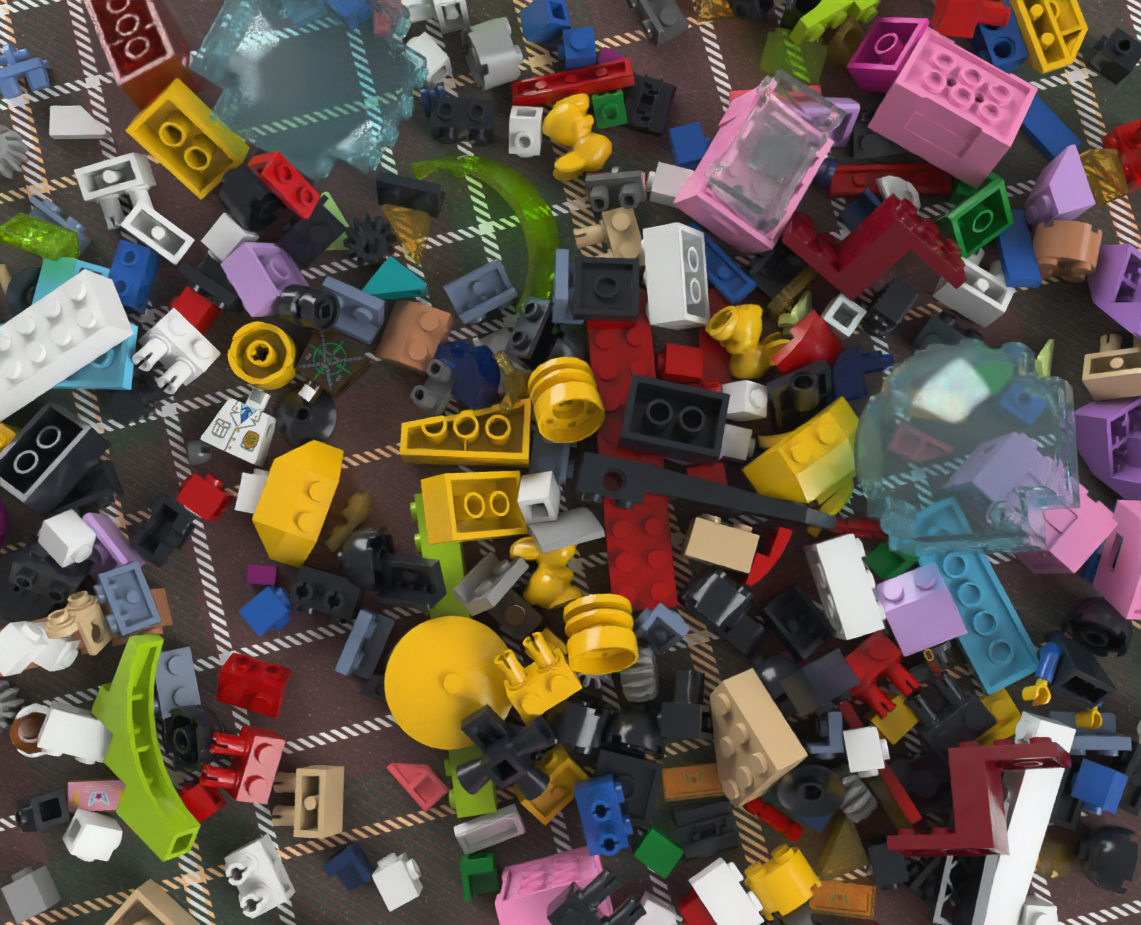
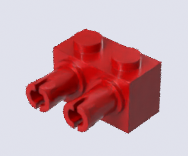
M937 0L931 25L940 35L972 39L977 24L1006 27L1010 18L1011 8L1004 6L1003 2L990 0Z
M1141 119L1114 128L1101 139L1103 153L1109 158L1114 170L1115 182L1121 187L1123 195L1141 189Z
M881 630L873 633L845 658L860 681L858 685L849 689L853 695L850 699L855 702L857 699L862 698L881 720L888 716V712L891 713L897 707L876 685L881 678L887 677L905 698L911 696L912 692H915L921 686V683L917 682L900 664L902 662V652Z
M242 725L239 736L214 732L212 739L216 740V743H211L210 753L232 755L233 758L230 768L205 764L202 772H205L206 775L200 774V786L223 788L235 801L267 804L286 740L273 730Z

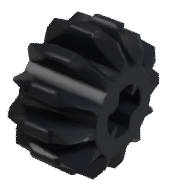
M366 213L364 215V222H360L358 218L354 217L352 221L355 228L346 227L345 234L348 237L343 239L344 247L349 248L347 254L350 259L357 257V263L360 266L364 265L368 260L370 267L374 268L376 266L375 260L379 259L384 263L387 260L385 254L394 255L395 249L392 244L397 242L395 234L391 233L393 230L390 223L383 224L382 216L378 215L374 221H371L370 215ZM371 237L372 241L375 239V242L369 245L368 241L365 243V239Z

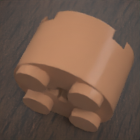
M1054 220L1052 227L1045 228V222L1038 224L1035 227L1032 245L1041 278H1051L1054 275L1065 277V280L1069 282L1079 283L1085 281V276L1091 275L1096 271L1102 239V231L1100 229L1095 233L1091 231L1092 225L1072 220Z

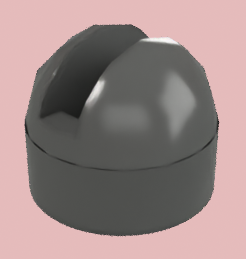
M189 440L188 456L190 464L199 465L210 460L212 453H204V450L210 449L211 445L202 440Z

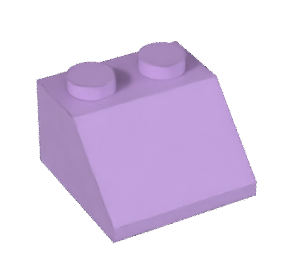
M1075 144L1068 146L1043 168L1024 204L1025 219L1032 226L1033 232H1035V227L1045 222V228L1052 227L1054 220H1074L1096 204Z
M244 242L220 264L227 275L228 282L235 288L242 300L243 307L251 317L272 316L279 313L278 301L282 291L287 286L299 284L310 287L292 256L278 243Z
M935 561L875 585L874 589L877 597L884 608L887 621L905 657L968 633Z

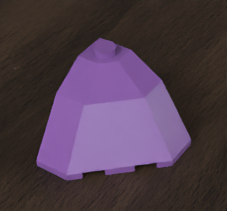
M1131 244L1100 245L1096 271L1091 275H1087L1093 303L1141 340V252Z
M1141 396L1093 401L1072 412L1070 427L1073 434V443L1092 474L1125 500L1141 501Z

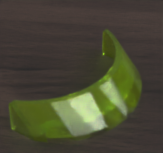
M472 155L444 156L410 164L414 177L418 180L423 179L435 170L445 169L455 177L472 175L496 190L516 214L527 244L528 273L523 294L516 307L517 316H520L528 297L549 298L553 288L556 249H560L559 235L555 219L547 202L539 196L536 187L529 180L505 164Z

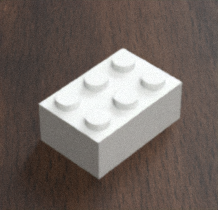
M679 222L643 229L644 239L641 242V250L645 257L646 265L643 280L648 294L646 315L650 325L673 330L706 326L710 320L704 232Z
M854 533L803 546L825 616L837 632L833 637L850 640L885 629L882 621L886 619L885 611L881 602L875 600L872 591L875 588V581L871 571L865 569L862 557L865 556V551L860 539H855Z

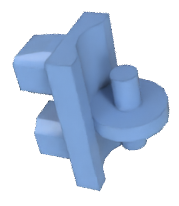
M12 43L3 45L4 55L0 56V66L9 64V66L0 68V93L3 98L12 99L23 95L17 79L26 77L32 91L51 87L47 70L52 68L47 59L42 61L40 57L22 61L30 57L26 48L17 51Z

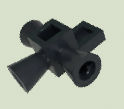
M488 704L462 720L461 730L482 750L481 757L457 766V777L465 791L475 795L490 780L500 789L515 782L524 798L528 801L536 799L545 791L550 782L549 774L529 762L530 753L555 744L554 733L543 717L536 715L518 734Z

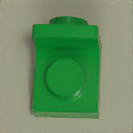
M622 88L592 94L595 118L599 129L627 123Z

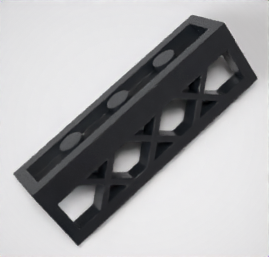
M1004 801L1005 816L1007 819L1010 803ZM952 805L948 828L956 832L954 807ZM999 855L942 856L928 920L941 925H984ZM959 864L962 869L961 879L952 885L949 879L950 869ZM951 897L955 902L952 918L941 915L943 903Z

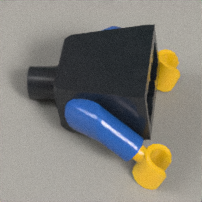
M1061 630L1048 632L1044 637L1046 644L1036 653L1039 661L1034 676L1037 680L1036 685L1023 689V700H1034L1033 706L1048 703L1051 699V694L1047 687V684H1049L1051 690L1087 707V711L1076 713L1075 722L1077 727L1084 728L1085 730L1099 728L1103 721L1097 709L1102 706L1103 700L1117 691L1116 687L1087 647L1066 637Z

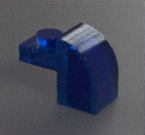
M460 340L438 345L435 356L457 371L450 394L472 409L493 404L499 389L501 372L498 360L492 350L486 345L471 348L468 343Z
M860 346L852 347L842 353L831 367L833 402L841 396L846 401L860 400L867 396L864 374L885 372L894 367L893 353L882 355L881 350L863 353V358H861Z

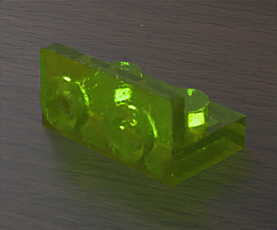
M776 27L774 33L768 32L759 70L818 84L829 48L827 45H822L823 38L818 37L813 42L806 40L796 46L789 37L792 33L791 30Z
M19 212L0 227V242L53 261L59 260L62 256L72 259L80 257L78 232Z

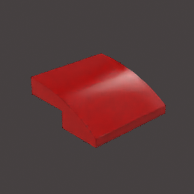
M813 309L789 330L794 339L770 359L784 375L821 359H825L831 368L838 358L843 345Z
M781 526L769 529L761 554H754L749 574H740L737 584L753 586L763 578L783 553L793 531Z

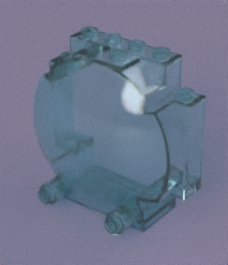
M226 0L189 67L204 82L222 92L209 119L265 153L279 151L299 173L318 183L320 178L325 179L337 161L348 167L351 166L367 175L369 169L374 171L383 155L379 151L385 152L387 146L392 148L400 135V131L397 129L402 119L407 121L413 113L416 104L413 103L414 96L412 92L416 85L421 87L424 84L430 71L426 68L428 65L427 58L402 43L412 21L409 20L410 13L408 7L397 0Z
M964 339L959 341V345L947 347L945 344H931L926 346V350L915 351V357H908L902 363L893 364L894 371L883 380L882 392L871 395L866 405H864L854 441L855 469L860 487L867 499V517L880 521L881 529L889 535V551L908 557L1047 551L1044 510L1081 508L1073 387L1066 380H1061V377L1057 376L1039 379L1036 376L1035 353L1021 342L1005 343L1000 349H990L983 341L980 342L979 339Z

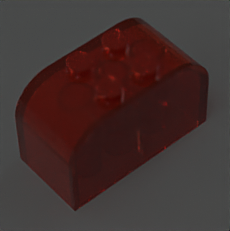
M83 0L118 87L140 111L175 78L180 79L195 95L206 90L183 34L163 0Z

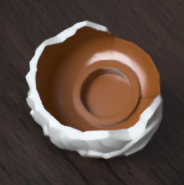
M32 704L23 708L15 717L10 728V738L17 747L18 752L31 758L46 755V753L42 752V748L37 747V738L49 707Z

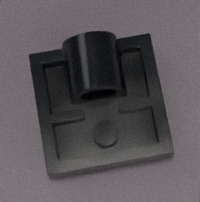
M821 359L767 383L772 429L777 435L800 427L833 402L831 368L825 359Z

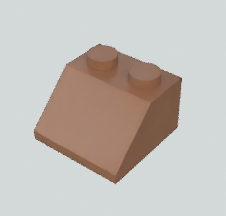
M396 300L374 357L429 377L427 367L432 359H436L435 354L440 343L446 345L452 330L454 320L451 314L423 303Z

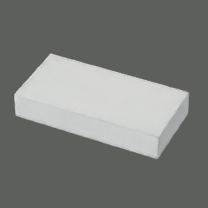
M515 804L499 809L496 813H489L454 826L455 837L465 855L526 833L523 820Z

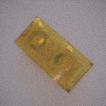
M358 492L345 503L347 508L341 513L349 523L345 524L342 522L329 532L331 538L325 542L333 553H338L343 548L344 542L348 537L363 527L375 501V497L371 493L365 492L362 495Z

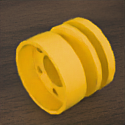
M560 357L539 365L531 373L527 383L529 395L534 408L539 433L545 439L554 443L577 442L593 435L601 427L605 419L604 407L600 394L597 391L593 371L587 362L575 357Z
M593 594L578 598L564 608L565 634L570 638L567 642L568 663L573 671L590 675L609 674L626 669L637 662L639 654L636 635L632 631L634 620L631 616L632 606L627 598L615 594Z

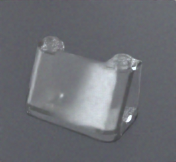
M780 68L772 78L768 75L765 76L755 92L760 96L727 151L720 162L716 159L713 160L703 176L708 179L705 186L752 229L763 236L778 226L786 213L783 209L789 204V198L818 151L827 142V138L832 131L831 129L833 127L837 128L847 113Z

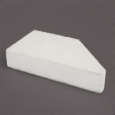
M81 105L50 106L49 135L53 139L110 138V134Z

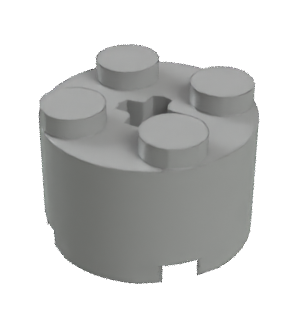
M506 17L494 18L461 31L462 46L468 45L469 47L468 55L465 56L469 70L477 86H482V91L517 80L521 75L519 64H522L524 61L520 47L513 45L510 37L512 34L511 27Z

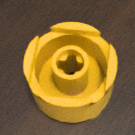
M252 322L244 325L234 334L230 350L228 349V361L233 372L245 382L261 390H276L287 385L299 373L296 370L300 360L299 349L295 341L279 327L264 322ZM267 351L269 353L266 355L267 359L262 361L264 359L263 353Z
M787 843L775 848L770 853L773 858L763 865L760 861H757L744 871L747 877L744 885L748 892L752 891L763 907L761 912L767 920H774L771 915L773 912L779 911L781 916H784L793 911L813 895L810 890L813 885L818 889L821 886V881L799 848H791Z

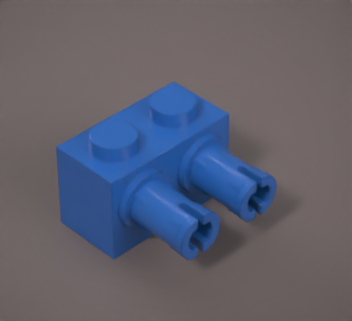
M612 773L575 782L574 794L590 856L601 853L612 856L619 849L629 847L628 835L633 834L629 814L622 815L620 803L625 802L621 782L614 783Z

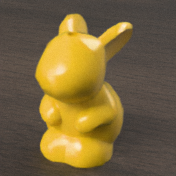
M587 94L572 95L560 100L553 106V109L542 122L541 130L543 134L549 136L555 142L571 148L570 152L559 157L554 164L555 169L552 175L558 181H570L579 177L583 172L598 171L603 168L605 162L612 154L611 141L606 136L591 131L594 118L592 115H586L590 102Z
M755 304L725 307L717 312L707 322L705 327L706 333L713 339L720 341V345L732 354L729 361L731 376L739 380L761 378L770 366H775L770 358L791 341L783 339L781 332H775L759 342L762 332L763 310L759 305Z
M530 536L521 538L511 545L509 551L510 559L515 560L522 557L525 562L536 561L538 564L522 593L524 599L529 604L546 608L548 611L566 606L570 602L583 597L582 592L577 587L571 585L574 573L566 568V565L576 553V544L541 553L536 550L534 539Z

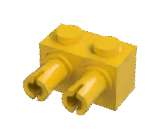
M541 632L532 634L536 644H534L530 636L523 641V646L535 661L523 669L511 649L504 651L506 661L501 654L494 660L495 665L498 666L506 678L504 685L508 699L525 724L536 715L544 713L582 689L576 671L569 667L568 659L561 648L558 647L552 651Z

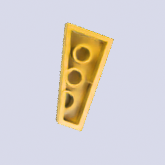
M531 398L521 399L520 402L510 404H496L490 408L475 411L473 409L460 411V414L445 417L441 415L402 423L400 456L404 463L529 468L532 421Z

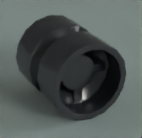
M291 284L280 295L278 311L281 319L287 324L306 327L307 329L319 332H327L337 323L340 304L336 294L331 291Z

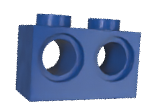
M1009 0L1003 1L1004 6L1011 8L1010 18L1006 27L988 25L992 29L989 30L984 24H977L972 39L965 38L971 44L975 56L1006 73L1017 70L1029 57ZM994 52L999 53L1002 58L997 57Z
M120 240L108 278L112 279L124 310L145 315L162 257L150 247Z

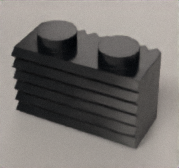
M893 278L876 294L869 303V306L866 307L867 312L860 321L862 329L871 336L883 338V336L900 324L920 297V294L899 278Z

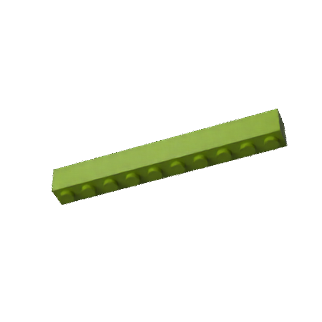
M422 493L414 494L415 502L410 503L412 520L418 521L419 533L415 534L417 553L422 552L423 558L440 561L447 595L434 608L424 611L425 615H430L431 619L442 616H462L473 619V616L453 594L454 588L467 575L463 543L428 545ZM476 744L466 748L448 750L449 756L444 758L445 772L447 777L452 776L453 789H449V803L451 809H456L457 818L496 813L498 799L495 783L490 780L477 794L471 795L461 786L456 773L458 765L481 757L482 750Z

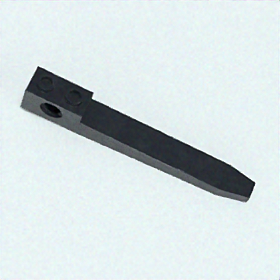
M584 452L581 456L574 492L575 494L582 495V501L601 504V499L614 501L613 507L633 510V505L639 506L643 504L644 494L823 530H835L837 520L836 516L653 465L590 452ZM606 474H613L618 478L619 487L616 491H610L605 488L603 478Z

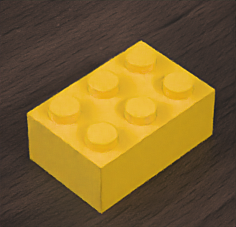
M178 77L169 83L135 116L125 130L200 200L222 182V177L228 170L237 168L243 163L250 149Z
M520 471L444 473L421 479L428 545L498 539L528 534L526 521L517 502L521 484Z

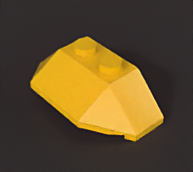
M1009 0L1029 57L1024 62L1040 74L1071 65L1088 30L1077 0Z
M841 396L747 464L741 471L759 495L787 501L810 503L859 466L861 422L845 398Z
M312 440L274 459L252 517V522L270 559L297 568L304 564L318 540L339 483L343 450Z

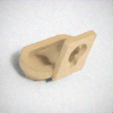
M80 591L68 598L69 603L64 609L56 610L48 615V622L44 630L49 639H59L79 629L89 655H97L112 640V634L97 597L88 595L87 591ZM91 622L97 624L101 631L100 639L96 643L92 639L93 627Z

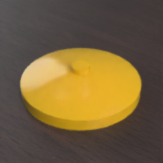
M462 616L436 617L412 628L400 639L393 649L385 670V697L389 710L397 724L414 740L432 748L452 750L475 745L461 730L462 720L486 704L505 720L512 707L504 685L506 678L494 663L495 658L499 654L506 661L504 651L508 650L506 644L488 626Z

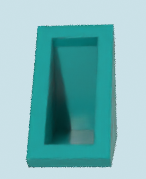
M392 256L387 258L362 289L363 292L383 301L429 296V290L425 282Z

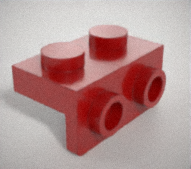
M279 151L253 156L247 166L289 210H293L302 220L308 219L321 197L318 192Z
M232 653L220 669L216 700L277 718L281 712L285 686L291 678L292 670L278 664L252 658L248 655Z

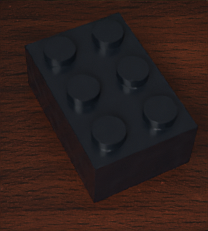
M633 374L627 389L617 448L713 467L720 458L730 394Z
M50 398L1 451L0 486L46 519L112 444L92 426Z

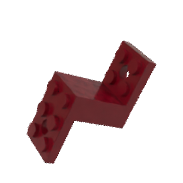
M894 193L838 245L831 234L826 231L823 233L814 226L815 224L811 217L803 211L799 213L795 210L783 230L782 242L851 301L858 297L909 250L914 251L955 289H958L967 281L964 272L966 265L960 257L962 250L958 244L951 238L945 240L938 234L940 231L934 222L929 218L925 220L920 218L916 214L917 209L908 199L903 198L900 200Z
M1033 737L1029 739L1030 743L1015 744V740L999 739L993 741L994 746H980L979 742L967 741L958 743L959 748H948L956 832H953L951 828H933L932 835H928L926 833H919L917 829L897 830L898 835L887 836V849L906 857L1010 855L1000 771L1071 768L1070 754L1057 742H1052L1050 737Z

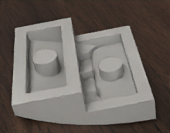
M584 506L558 513V519L555 521L527 524L528 535L533 537L536 550L541 553L605 537L604 530L597 518Z

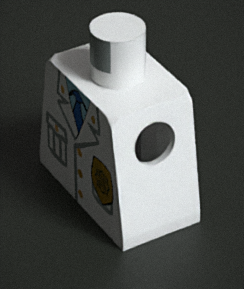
M253 388L245 404L229 398L205 430L200 440L247 462L263 467L276 426V419L263 413L270 395Z

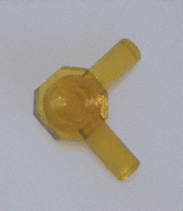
M500 350L493 355V358L506 377V380L503 382V389L506 395L499 407L501 411L508 413L516 402L529 398L527 383L530 374L524 373L523 370L515 369L505 351Z

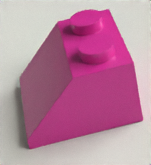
M875 18L846 66L862 91L887 93L929 25L928 18Z

